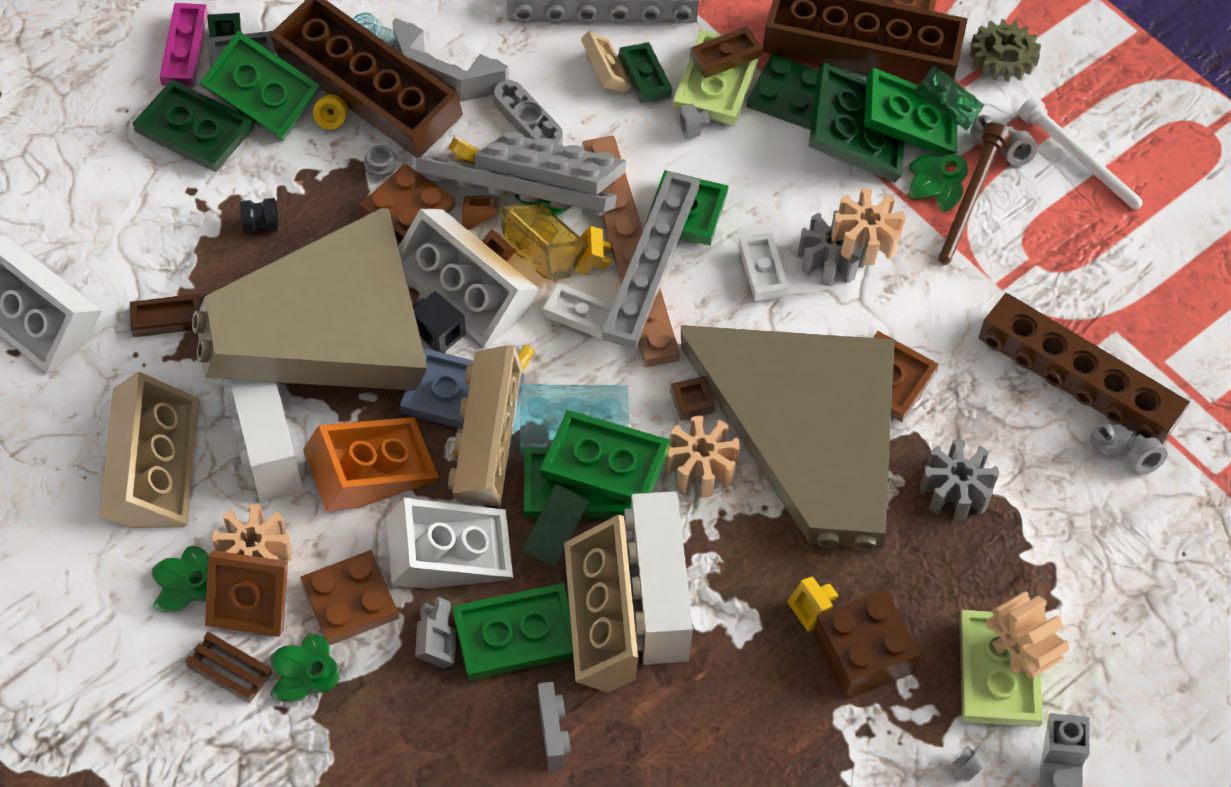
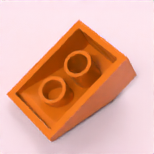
M415 417L318 425L303 448L326 511L359 508L436 482L439 478Z

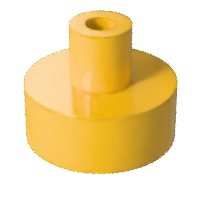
M334 94L321 97L313 108V117L316 123L327 130L339 128L348 116L346 102Z
M453 137L448 147V150L456 154L453 160L466 163L469 161L474 164L475 154L481 151L457 137Z

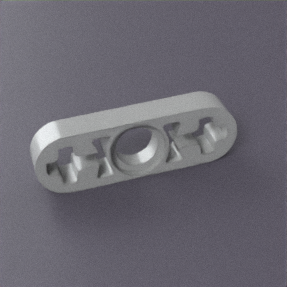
M506 80L496 85L494 89L496 108L524 137L539 139L542 138L543 133L547 137L546 139L554 137L552 140L554 144L563 146V130L560 125L521 84L513 80ZM515 96V102L510 97ZM524 113H533L537 116L531 122H525L519 117Z

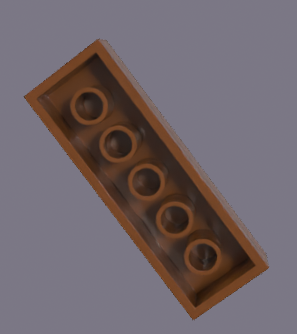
M305 0L269 34L277 56L318 83L321 89L328 94L341 97L350 110L416 158L422 157L463 115L457 92L327 0Z
M773 0L765 26L763 52L817 64L826 63L836 68L865 74L876 68L917 85L952 91L968 18L882 0Z

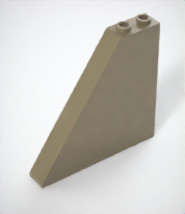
M381 208L206 295L200 310L195 311L193 314L192 329L194 333H198L199 338L197 359L199 362H203L205 378L416 391L427 370L389 208Z
M681 325V349L699 377L705 376L712 397L808 543L817 544L822 548L851 546L860 551H872L876 548L883 549L886 530L895 339Z

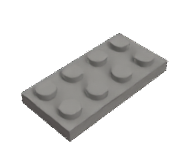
M507 132L475 154V167L597 195L626 173V160L615 158L609 152L593 153L584 151V148L578 145L562 146L554 144L550 139H531L524 137L520 132Z

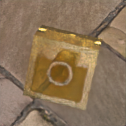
M543 204L502 206L499 210L503 239L517 250L515 252L516 255L527 259L536 267V272L547 280L570 278L589 244Z

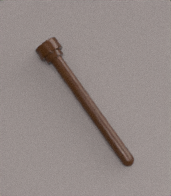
M996 122L987 123L981 138L984 149L939 254L938 260L942 265H948L952 261L997 152H1000L1008 144L1011 131L1003 124Z

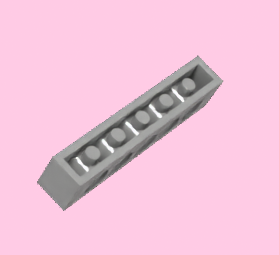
M507 0V20L553 22H697L699 0Z

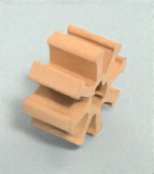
M870 188L861 189L858 204L851 200L849 195H845L840 200L839 210L835 214L831 233L832 242L844 240L841 255L847 260L851 259L852 254L859 247L864 248V265H875L879 250L886 255L887 259H890L896 253L905 222L904 211L892 213L895 198L891 195L885 194L884 199L877 206L872 205L871 196L873 190Z
M694 416L691 418L690 434L681 430L680 425H676L671 430L670 449L665 459V471L667 475L677 471L676 488L683 493L687 492V487L694 478H699L701 483L700 496L711 497L713 495L715 479L721 482L724 488H728L733 482L740 449L739 440L734 438L733 441L726 442L728 425L721 420L717 421L716 427L709 435L704 434V417Z
M260 504L248 505L250 513L248 524L243 525L236 517L234 510H230L223 515L227 533H219L218 530L213 531L212 542L215 551L276 560H292L293 551L289 534L286 533L283 517L275 511L273 516L265 521Z
M1024 591L992 610L994 615L987 619V628L993 630L1001 637L992 642L998 654L1005 650L1010 652L1009 668L1016 674L1025 670L1027 678L1032 679L1063 660L1062 655L1069 651V642L1067 640L1064 641L1055 634V632L1064 627L1059 616L1056 615L1049 620L1045 617V605H1047V602L1039 595L1030 600L1028 592Z

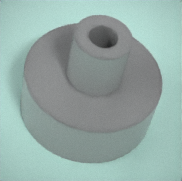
M693 104L678 107V121L685 139L700 136L701 125L710 123L708 111L697 112Z

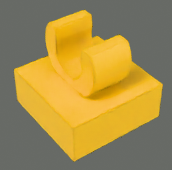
M590 226L573 242V266L575 272L586 275L593 267L605 270L612 263V259L604 256L612 248V245L607 241H603L602 229Z
M812 576L801 580L787 603L805 629L810 631L815 627L817 615L828 612L834 607L831 600L837 599L838 594L831 584L820 587Z

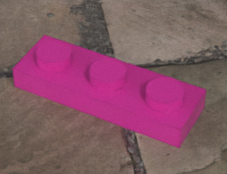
M174 3L159 76L161 86H166L173 79L187 87H194L207 22L208 10L206 4Z

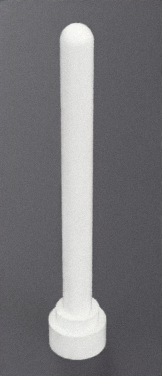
M1035 95L1031 96L1021 105L1017 115L1026 124L1031 123L1034 126L1038 124L1129 207L1134 210L1141 208L1143 204L1142 199L1047 115L1048 111L1045 109V104Z

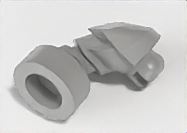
M980 115L975 119L970 133L973 140L983 146L981 136L987 123L1005 124L1000 121L991 120L988 115ZM1006 126L1010 129L1011 136L1007 146L1002 148L1003 155L1014 166L1027 164L1037 153L1038 145L1028 132L1013 130L1012 127Z
M1103 422L1097 425L1090 435L1092 446L1100 454L1114 457V455L1129 451L1128 461L1139 474H1148L1157 470L1165 462L1168 455L1167 450L1157 438H1146L1142 434L1136 436L1137 431L1128 430L1125 426L1110 425Z

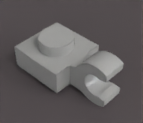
M436 597L435 606L423 603L421 606L420 616L422 620L417 622L415 657L445 669L455 664L456 629L448 626V617L451 610L450 601Z

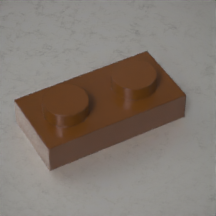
M748 26L690 47V57L705 79L758 59L763 54V47Z

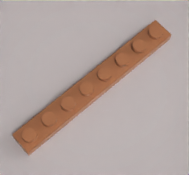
M614 135L582 141L584 151L593 153L609 152L615 158L621 159ZM626 173L601 191L617 195L615 208L603 212L602 220L608 241L612 245L611 251L621 284L643 232ZM661 289L658 291L638 342L645 367L676 362L680 359L679 348Z

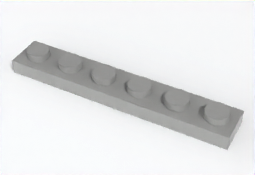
M434 155L416 158L415 171L425 173L426 179L445 182L446 178L457 180V186L477 188V185L488 187V192L492 194L508 195V192L517 193L521 200L529 202H539V198L549 200L552 207L570 209L571 205L583 208L582 212L584 214L602 216L603 212L614 209L616 205L617 195L600 192L597 195L477 168L475 164Z
M667 171L603 328L602 340L636 349L699 190V179Z

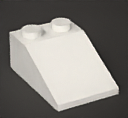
M403 498L386 517L391 584L393 586L427 589L508 581L513 578L505 509Z

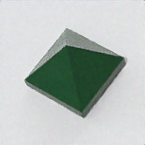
M240 12L207 14L209 38L235 35L238 30L242 32Z

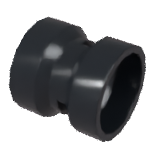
M275 197L264 198L262 202L254 203L252 200L240 201L244 235L255 234L257 230L265 229L267 232L279 231Z

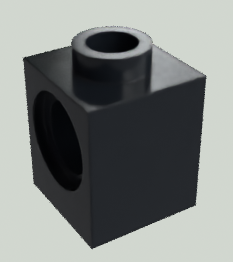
M436 291L414 304L413 310L420 338L435 351L445 353L466 335L465 315Z

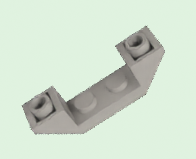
M397 18L392 21L396 50L457 92L460 101L492 95L498 83L509 80L508 65L482 54H479L468 71L462 70L457 65L448 64L434 58L431 54L425 52L423 29L413 23H407Z
M1050 713L1048 715L1040 765V787H1083V765L1090 755L1089 717Z

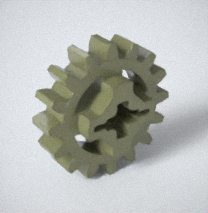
M1001 19L1000 24L996 25L990 20L988 21L987 28L979 26L977 34H973L969 56L974 57V66H983L981 74L993 73V80H997L999 76H1004L1006 82L1010 81L1011 76L1022 80L1024 73L1031 75L1033 68L1037 67L1041 44L1036 43L1038 36L1036 34L1028 35V26L1021 29L1018 28V21L1014 20L1011 25H1007L1005 19Z

